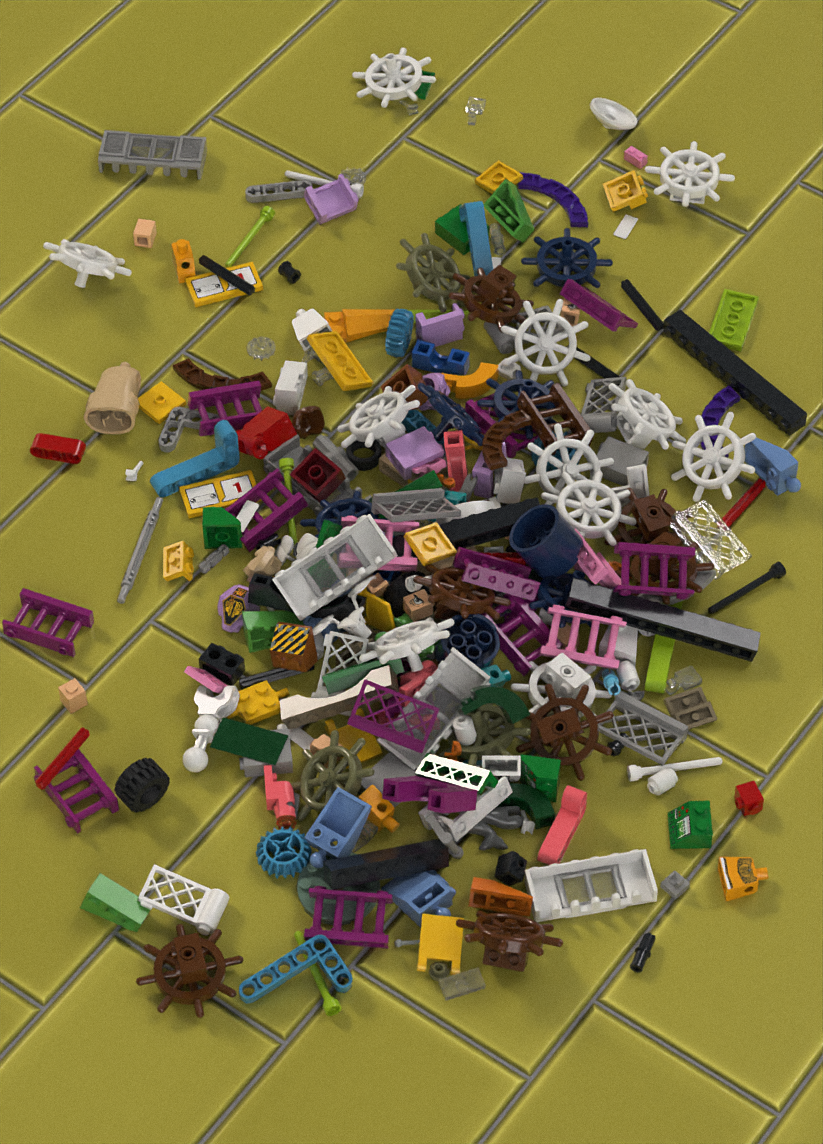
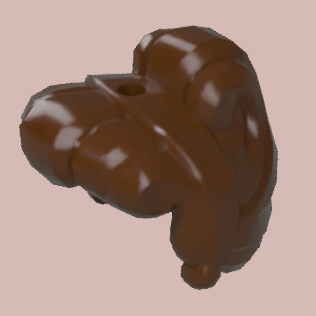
M307 406L294 412L292 424L299 438L305 439L309 435L322 434L325 421L321 408L318 406Z

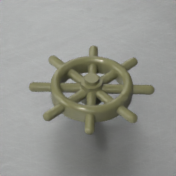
M427 233L421 235L423 245L416 248L407 240L401 239L400 245L409 255L407 256L406 264L397 263L396 268L407 271L414 288L413 296L417 298L422 293L427 298L438 302L440 312H446L445 301L450 299L449 293H459L458 290L461 286L459 282L453 279V274L458 273L467 280L471 278L469 275L460 274L455 261L451 258L455 252L454 249L449 248L445 252L437 246L430 245ZM457 300L462 306H464L462 300Z
M494 703L482 705L466 714V716L472 718L477 736L473 746H465L460 743L462 753L458 757L469 760L468 765L476 766L477 761L482 760V756H496L498 754L501 756H511L506 749L513 741L514 736H528L531 734L530 728H515L514 724L507 722L502 710L498 706H493ZM456 706L452 708L453 714L457 711ZM505 724V728H497L500 725ZM453 726L451 728L453 732L447 738L450 748L441 752L438 755L439 757L447 759V756L444 755L445 752L451 753L452 741H457ZM433 730L431 733L432 737L435 738L441 730Z
M334 730L331 732L330 746L319 750L314 755L308 749L303 750L302 754L308 760V763L303 770L301 781L291 783L294 791L301 790L302 798L306 803L298 813L297 819L299 821H303L312 809L321 813L337 787L356 797L362 783V778L374 775L375 771L373 768L362 769L361 762L357 757V753L366 743L364 738H359L353 747L348 750L345 747L338 746L339 732ZM337 757H344L341 760V762L336 766ZM329 761L328 768H325L324 764ZM349 765V772L342 773ZM320 786L314 794V787ZM326 793L325 803H319V800Z

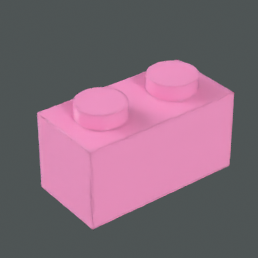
M630 146L624 151V160L639 169L647 164L648 156L636 148Z

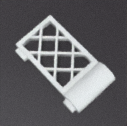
M334 631L325 634L323 646L327 647L318 688L316 692L312 693L311 698H327L346 692L342 690L328 695L326 686H323L322 676L334 672L342 666L347 668L345 664L353 659L358 664L364 663L360 662L357 656L366 653L369 639ZM334 636L341 637L345 643L344 646L337 650L332 644ZM355 641L363 642L362 650L355 654L350 644ZM347 647L353 656L343 662L338 652ZM336 655L341 664L331 669L328 664L329 658ZM346 711L340 714L350 716L352 711Z
M154 864L137 901H140V905L151 910L153 907L190 923L197 928L200 934L207 936L216 930L230 897L223 890L207 888ZM155 872L163 875L166 881L156 884L153 877ZM172 883H182L184 890L175 892ZM168 885L171 894L162 896L158 888ZM154 889L158 898L149 899L144 895L147 891ZM198 890L204 893V896L194 901L191 892ZM187 893L190 902L181 905L177 896ZM174 898L177 906L170 908L166 906L164 900ZM193 906L195 911L194 918L186 915L183 909Z

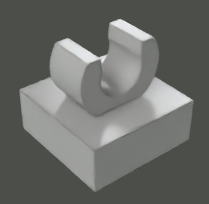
M673 871L661 882L660 887L676 900L690 888V883L678 872Z

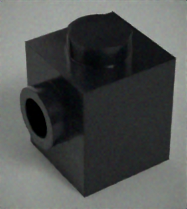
M514 851L500 855L494 877L507 886L523 882L527 860Z

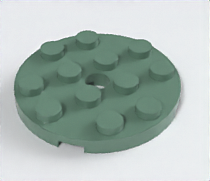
M326 855V860H331V859H332V858H330L329 856ZM309 861L299 875L297 892L304 911L313 918L315 898H310L309 888L324 886L328 890L332 889L324 880L323 867L315 868ZM380 881L344 887L341 891L376 893L380 891ZM323 899L321 923L334 924L336 900ZM344 900L342 925L351 924L350 922L355 920L357 901ZM365 902L364 917L374 909L377 903Z

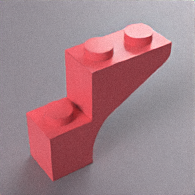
M462 430L444 432L448 478H454L456 484L454 488H450V491L455 492L461 489L468 475Z

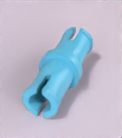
M605 669L602 672L605 688L608 689L610 695L613 693L614 695L619 694L621 688L618 677L612 669H610V672L609 669Z

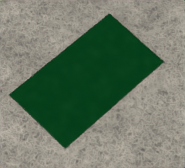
M222 718L210 748L276 765L289 735Z

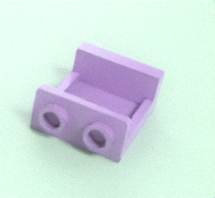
M340 174L337 180L313 189L312 186L305 188L303 196L319 225L356 210L359 201L357 194L350 188L349 180L344 178L343 174Z
M453 303L452 312L426 319L422 312L417 313L416 340L433 343L437 347L463 339V331L465 330L463 309H459L457 303Z
M424 426L386 444V457L404 480L412 478L411 470L413 468L420 467L437 458L444 459L445 450L443 446L436 442L432 432H428Z
M503 442L502 452L507 457L506 443ZM482 452L472 470L473 479L478 477L474 488V495L489 499L494 496V470L488 468Z

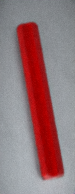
M758 478L718 522L719 529L726 531L766 487L765 480Z
M84 727L80 728L35 781L37 788L45 789L90 736L87 729Z

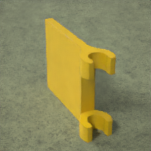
M366 586L358 594L359 596L367 597L365 625H372L385 632L393 630L396 627L390 603L368 592Z
M358 708L355 714L365 717L362 708ZM333 719L325 721L326 726L324 727L327 734L331 737L332 731H338V743L348 750L353 747L359 738L365 739V745L357 753L361 763L383 755L373 734L350 725L336 729Z
M422 914L417 971L425 972L427 959L451 962L450 975H459L463 928L457 927L456 921L458 919L464 920V918Z

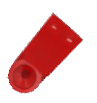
M268 406L247 422L242 430L236 431L239 452L257 459L265 458L268 451H274L297 435L288 414Z

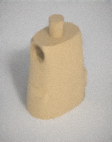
M122 362L120 366L110 367L102 372L97 387L89 395L85 407L84 420L91 429L104 434H123L134 428L136 414H138L140 372L135 368H131L127 362Z

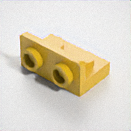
M184 541L163 548V578L166 581L182 576L188 581L193 580L194 551Z

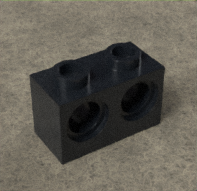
M211 643L199 658V668L206 670L222 682L233 686L245 672V660L239 654H234L223 646Z

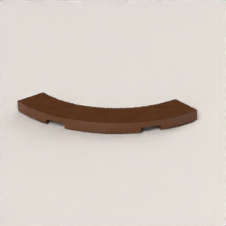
M189 358L173 365V370L178 376L201 390L253 381L260 382L261 391L272 387L271 381L263 371L250 376L240 377V379H229V377L212 376L204 373V370L197 367Z
M524 410L506 415L503 420L495 422L486 432L483 439L482 454L490 470L508 465V460L502 452L503 442L514 431L531 425L532 419Z

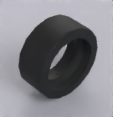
M376 439L371 447H366L365 442L355 440L346 448V454L359 471H368L378 466L379 458L381 457V446ZM361 448H367L375 452L369 458H358L353 455L354 451Z

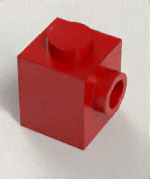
M754 780L735 787L734 802L736 808L741 810L743 816L755 815L763 810L764 798Z

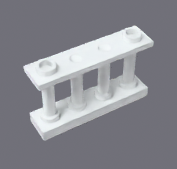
M503 776L498 780L495 788L486 786L485 788L488 790L484 794H477L476 810L457 812L460 815L454 820L446 817L449 813L427 810L428 805L418 812L424 827L429 830L432 829L426 818L434 814L437 820L440 818L449 828L454 841L457 842L513 793L507 777ZM471 782L472 785H474V786H478V785H479V784H477V783Z

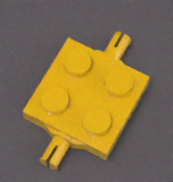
M267 680L240 690L237 708L226 718L230 719L239 716L246 724L252 725L281 713L279 699L289 696V691L287 688L276 692L271 688Z

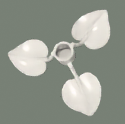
M310 533L304 534L297 545L296 551L298 554L296 559L289 555L294 547L293 539L288 535H284L274 556L279 558L282 565L286 559L292 562L297 559H303L310 550L316 547L318 538ZM266 607L268 611L275 610L274 608Z
M373 575L362 580L349 592L348 597H351L356 610L341 622L334 619L333 614L323 618L313 627V635L319 634L329 624L335 623L338 625V629L343 628L350 635L368 638L372 632L365 625L366 621L362 616L364 607L359 608L356 597L366 588L371 580L377 579V577Z

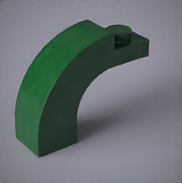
M482 685L470 689L473 697L468 696L460 701L461 704L456 706L459 714L466 715L484 704L494 703L502 710L507 722L515 724L531 715L527 706L518 695L508 689L494 685Z
M509 783L513 793L498 806H519L520 810H524L535 823V830L552 826L555 820V812L548 798L531 786Z

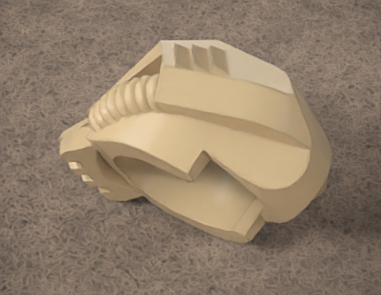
M261 547L255 552L256 557L243 569L249 583L255 573L275 577V574L280 571L282 562L277 556H274V547Z

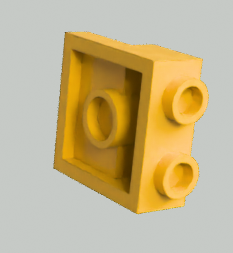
M635 170L603 183L613 212L626 206L634 209L647 203L646 198L649 196L646 188H642V185H644L641 175L637 176Z

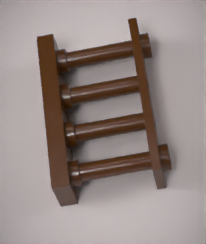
M559 383L552 384L549 395L531 399L525 391H521L517 406L520 410H524L532 419L531 426L543 442L545 448L557 441V438L552 432L555 431L554 425L556 423L547 425L543 418L560 415L564 421L557 423L561 425L562 429L569 428L573 433L564 436V439L582 441L587 431L591 430ZM551 402L556 406V408L538 411L535 405ZM555 450L551 455L554 456L557 450Z

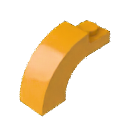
M481 362L477 371L466 376L441 374L444 375L450 392L455 393L456 399H469L483 395L491 389L486 384V380L491 378L497 382L499 365Z

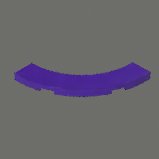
M521 173L523 174V180L518 183V189L532 190L551 197L566 211L570 227H588L586 210L574 192L553 179L548 180L532 173Z
M730 386L725 387L706 405L702 413L705 426L719 425L724 413L740 401V396ZM718 435L710 436L713 447ZM702 441L700 445L701 448L705 450L706 447L704 442Z

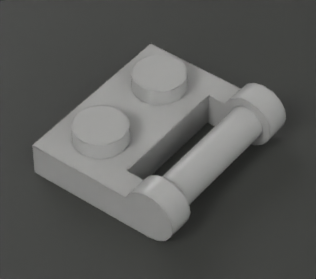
M434 814L427 817L426 819L441 842L448 847L452 857L460 859L464 854L463 849L456 845L449 828L441 818L437 820Z

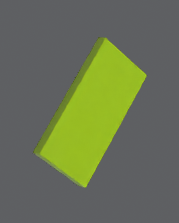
M724 289L709 333L728 349L742 351L759 296Z

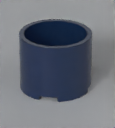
M547 504L535 506L521 515L513 525L509 536L511 547L541 578L553 575L558 577L566 573L578 561L577 555L580 548L583 547L581 536L555 507Z
M458 614L451 619L455 622L454 625L444 629L449 631L450 636L445 639H439L435 650L434 661L437 668L440 662L444 661L450 654L452 647L480 669L492 666L500 648L496 626L488 618L480 614H469L467 618H462Z

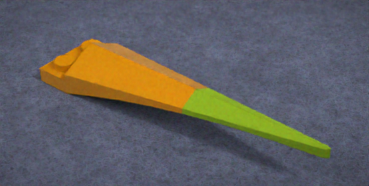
M342 309V312H324V319L328 322L332 331H337L344 342L348 343L387 331L389 321L395 309ZM408 310L412 311L414 316L413 324H416L417 313L422 312L426 319L452 312V310H446L444 313L440 312V310ZM463 310L464 315L469 314L468 310Z

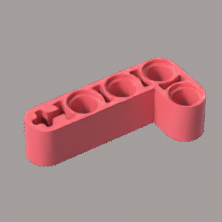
M569 785L566 786L561 800V808L539 850L537 861L548 865L560 864L585 813L587 792Z

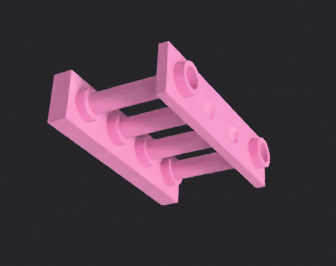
M355 516L342 517V528L352 526L358 518ZM374 519L381 531H385V536L391 545L393 543V532L406 533L419 528V522L415 521L391 522L389 520ZM404 538V556L395 557L377 570L416 571L418 558L411 556L412 549ZM346 543L345 552L339 554L338 567L360 569L363 567L362 563L349 544Z
M575 528V531L583 540V547L580 548L577 555V563L595 585L599 582L601 586L612 590L616 585H621V578L615 573L600 552L596 554Z
M553 605V608H548L547 613L553 614L548 643H546V646H541L539 655L555 658L560 653H564L573 662L613 670L618 669L620 660H615L614 652L619 627L625 628L627 623L622 621L623 618L611 616V619L568 611L564 610L565 607L560 605ZM561 616L573 618L568 646L565 647V650L558 649L556 645ZM580 620L592 622L587 651L584 654L578 653L577 649H575ZM600 623L611 625L607 652L604 657L596 656L595 653Z

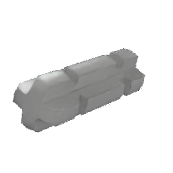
M225 544L217 548L218 551L215 550L205 559L206 561L198 565L199 571L206 574L211 570L210 567L213 568L223 559L222 556L225 557L229 553L228 546Z

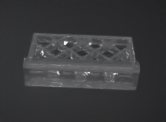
M705 499L682 512L680 510L675 512L670 519L671 528L687 547L693 542L699 544V548L695 550L697 559L701 563L714 564L713 570H716L715 580L719 579L723 573L752 557V554ZM703 506L707 511V515L698 513V508ZM685 516L694 517V522H690ZM698 518L707 520V525L697 524ZM710 521L717 523L719 529L710 527ZM697 529L706 531V537L701 536ZM709 533L719 534L718 540L709 538ZM722 535L729 537L731 543L722 541ZM709 543L718 545V550H713ZM721 546L730 548V554L721 552ZM734 550L740 551L744 556H735ZM721 557L730 559V563L726 566Z

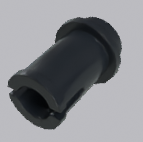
M273 533L265 540L258 541L256 549L259 550L263 546L275 547L281 543V539L273 541L279 537L276 533Z
M620 733V736L624 738L629 737L626 733ZM618 740L609 742L607 747L612 750L610 756H619L625 745Z

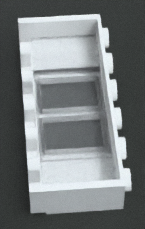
M452 647L450 654L444 661L440 662L437 670L432 676L427 678L424 686L413 696L414 699L440 708L423 753H418L380 737L377 739V743L411 769L417 770L426 753L434 755L440 748L439 742L443 738L446 740L453 732L451 729L453 721L462 715L459 714L456 706L461 704L460 701L468 696L473 697L470 689L482 685H491L489 683L490 676ZM410 702L402 710L406 715L415 711V707ZM416 704V706H417L418 709L423 707V706H420V705ZM425 708L419 711L423 722L432 718L433 710ZM417 712L406 717L410 728L421 724ZM404 718L393 722L396 731L402 732L408 729ZM426 723V724H425V727H426V729H427L428 726H429V723ZM423 726L412 729L414 737L423 741L426 734ZM409 731L404 733L406 735L411 736Z

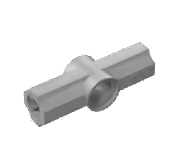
M321 434L317 436L313 442V447L340 467L349 481L354 480L358 474V469L348 459L345 450L340 446L336 447L326 435Z

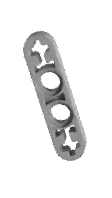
M308 180L249 186L245 190L246 200L250 203L303 198L305 191L303 188L312 186V183ZM285 189H291L292 191H291V192H284L283 190H285ZM267 191H274L275 193H273V194H267L266 192H267Z

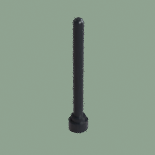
M779 561L771 565L769 572L709 607L708 613H716L772 578L779 579L786 575L784 565Z

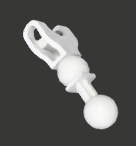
M204 685L198 687L194 700L199 707L198 715L200 717L196 720L192 730L196 742L194 747L186 750L183 755V764L188 771L196 773L206 768L208 764V755L205 752L207 743L212 742L222 718L231 715L237 708L240 694L236 686H225L222 693L213 697V692Z

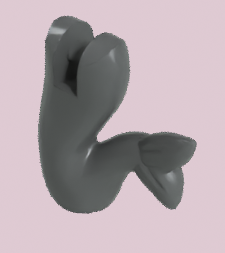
M497 806L468 831L469 834L485 837L479 850H489L492 847L499 850L508 849L502 838L497 836L496 832L487 824L507 830L522 827L523 818L519 816L521 814L520 807Z

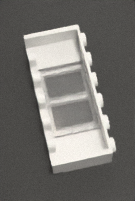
M370 514L359 517L355 524L344 527L339 535L328 538L324 541V545L318 549L313 548L307 553L306 557L295 560L291 567L275 574V577L272 579L300 621L322 606L327 605L398 556Z
M635 849L630 852L613 853L602 857L594 856L590 859L572 860L561 864L554 863L549 866L532 867L525 870L524 883L527 894L533 896L531 910L536 922L564 917L572 918L657 901L658 889L646 849Z

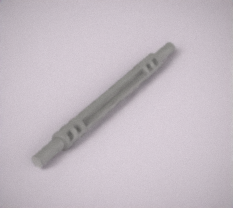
M161 497L156 498L152 510L148 513L121 583L122 589L117 599V602L120 604H124L127 594L135 582L160 516L159 511L163 503Z

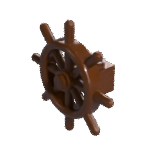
M500 264L488 275L485 274L483 268H478V276H473L468 280L458 273L453 274V279L464 287L462 293L451 292L448 296L452 300H462L464 306L471 313L468 315L469 321L479 318L485 322L497 324L499 331L503 333L501 327L505 326V324L514 320L522 324L526 320L525 317L519 314L521 307H524V301H529L532 307L534 305L532 300L520 298L514 289L517 276Z
M632 488L626 489L631 492L629 496L631 502L623 507L621 514L625 516L633 514L637 523L632 526L637 528L627 531L625 523L619 522L617 525V535L613 536L617 543H638L632 537L641 535L639 544H647V541H653L664 532L682 540V544L685 546L695 542L681 536V521L693 517V511L688 510L678 514L671 505L664 502L668 493L666 489H661L658 498L654 494L637 498ZM671 525L673 528V533L669 531ZM605 539V545L609 546L610 544Z
M667 532L662 533L649 543L653 545L683 547L682 540ZM693 542L688 547H695V550H697L699 548V544L697 542ZM632 555L634 559L631 563V569H629V577H632L635 586H640L641 558H639V555ZM657 556L649 558L648 575L651 576L648 577V587H659L660 584L656 582L657 580L660 581V559ZM694 556L687 561L686 589L689 588L696 593H701L703 588L694 583L697 571L713 570L714 564H697ZM670 557L668 560L667 588L679 589V561L677 558ZM616 570L615 573L621 578V570ZM631 593V595H633V596H638V595H639V594H636V593ZM653 595L662 596L664 605L670 604V596Z
M429 564L425 566V569L433 574L431 579L421 576H415L413 579L415 583L429 587L432 596H429L428 601L429 603H435L433 606L435 618L447 620L457 614L461 615L462 618H467L469 614L486 613L497 620L500 614L492 608L493 603L503 606L511 604L509 599L496 596L493 589L462 581L461 579L465 571L463 569L443 568L439 570L434 565Z
M546 684L545 691L549 701L541 706L535 714L530 712L531 715L525 717V719L532 721L530 726L531 741L518 745L516 751L522 753L534 748L541 757L561 760V766H573L577 779L583 781L585 775L580 764L582 761L587 759L594 750L607 756L612 754L610 748L597 742L599 738L598 724L612 719L614 714L612 711H608L595 716L583 703L589 691L588 685H583L576 699L566 697L557 698L553 686ZM561 707H571L564 711L560 709ZM551 711H553L554 715L546 717ZM578 712H582L587 720L581 721ZM590 728L589 738L580 735L585 733L584 729ZM572 740L585 745L584 748L576 753ZM565 743L569 757H558ZM543 744L553 748L551 753L545 750Z
M479 910L476 912L477 919L475 922L463 919L456 921L457 927L473 930V933L465 935L464 940L466 942L478 941L485 945L482 963L485 965L524 972L528 963L529 952L542 956L544 944L556 947L563 945L562 939L545 936L547 932L553 931L554 926L552 924L540 925L538 922L521 915L509 913L487 914Z
M178 924L176 926L178 937H174L173 941L169 942L161 950L150 944L144 946L145 952L156 957L154 974L137 978L136 984L141 986L156 982L158 989L165 996L157 1008L159 1013H164L173 1001L184 1005H194L196 1016L202 1018L204 1016L202 1002L212 998L218 991L231 998L236 996L237 993L234 989L223 984L226 976V967L242 964L244 959L242 956L224 959L222 952L215 945L222 935L220 929L214 930L207 940L199 937L198 932L186 935L184 926ZM208 954L214 961L205 963L204 958ZM166 963L175 967V970L163 972ZM217 969L214 978L207 975V971ZM180 977L173 987L166 982V980ZM197 981H201L207 984V986L198 989ZM189 983L190 991H181L183 986Z

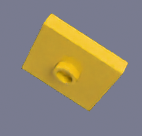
M498 160L474 181L476 185L493 194L505 179L517 185L523 180V174Z
M162 381L138 398L139 409L158 424H161L168 418L173 408L186 405V400Z
M437 522L406 532L404 535L405 540L423 566L452 557L457 552Z

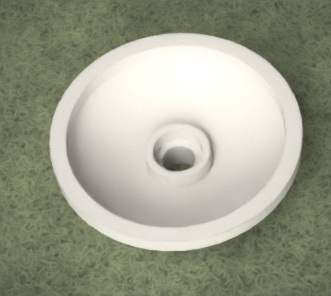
M594 98L590 102L592 113L608 129L629 130L637 125L636 116L617 102L605 98Z

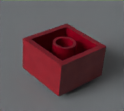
M316 448L289 474L295 483L319 503L322 499L326 500L346 479L342 469Z

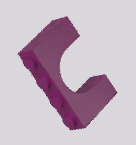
M420 776L384 778L382 799L393 802L428 801L427 810L439 813H453L476 810L477 790Z

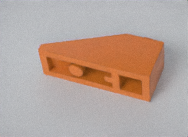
M474 877L468 906L530 917L533 896L495 880Z

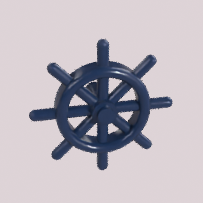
M569 228L564 229V237L554 238L548 242H545L539 236L534 237V242L541 247L537 258L521 259L523 265H537L541 276L533 282L535 287L540 286L546 281L552 285L564 287L567 279H572L579 285L588 282L593 287L599 288L600 282L593 278L597 266L610 267L613 265V261L610 259H597L594 247L600 243V238L596 237L587 243L579 238L571 237V230ZM549 254H551V255L554 256L555 258H546V257H547ZM582 255H585L588 259L578 258H580ZM546 265L556 266H554L552 269H549ZM579 266H588V267H587L585 270H583V269H581Z
M520 370L515 372L516 379L506 381L501 385L489 378L486 380V384L496 390L493 400H478L477 405L479 407H493L496 416L499 418L497 422H500L506 415L520 410L517 406V401L521 391H525L530 399L549 395V389L554 384V381L549 380L542 385L531 379H523ZM505 396V397H507V398L510 399V400H501V399ZM551 402L535 405L537 410L556 408ZM553 416L543 418L547 424L557 423V421L552 419ZM531 425L520 428V430H525L527 439L533 438L534 429Z
M418 384V389L428 397L429 403L442 415V422L432 432L437 441H440L444 436V432L456 428L457 430H462L466 437L475 441L479 446L483 445L484 435L481 434L480 426L459 403H455L451 398L441 391L435 390L431 385Z
M355 491L352 498L342 499L331 504L322 499L320 505L323 509L319 512L316 519H302L300 525L302 527H316L317 535L315 537L318 538L324 519L341 525L342 517L346 516L359 518L370 514L373 519H388L380 518L379 514H373L371 512L372 503L368 500L360 499L361 492ZM346 544L335 550L334 553L336 555L342 553L343 547H346Z
M575 570L573 574L564 573L558 577L554 575L545 577L538 588V601L530 602L529 607L531 609L543 608L546 612L549 607L553 608V605L565 607L568 590L573 578L584 580L588 583L591 582L584 579L585 574L579 570ZM564 608V610L578 612L572 609ZM561 616L559 628H564L566 623H572L573 618ZM580 620V624L587 623L591 628V621Z

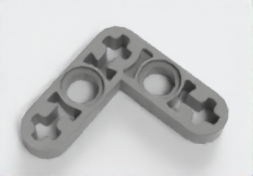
M175 407L170 411L159 437V448L161 451L171 452L176 448L184 427L199 430L200 421H192L195 417L201 419L198 410ZM207 412L210 420L220 418L217 414ZM171 427H176L178 430L175 432H170L168 429Z

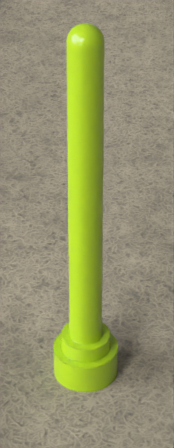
M270 206L262 208L259 220L225 263L227 268L232 267L264 223L272 220L275 216L273 208Z
M282 458L279 460V469L284 473L285 487L293 495L292 478L289 474L293 471L294 460L292 458ZM295 516L288 521L289 536L293 539L294 545L297 543Z
M301 931L294 933L299 946L306 942ZM303 954L305 960H307L308 957L305 954ZM315 963L309 969L324 999L323 1009L325 1014L333 1016L341 1011V1005L337 999L331 996Z

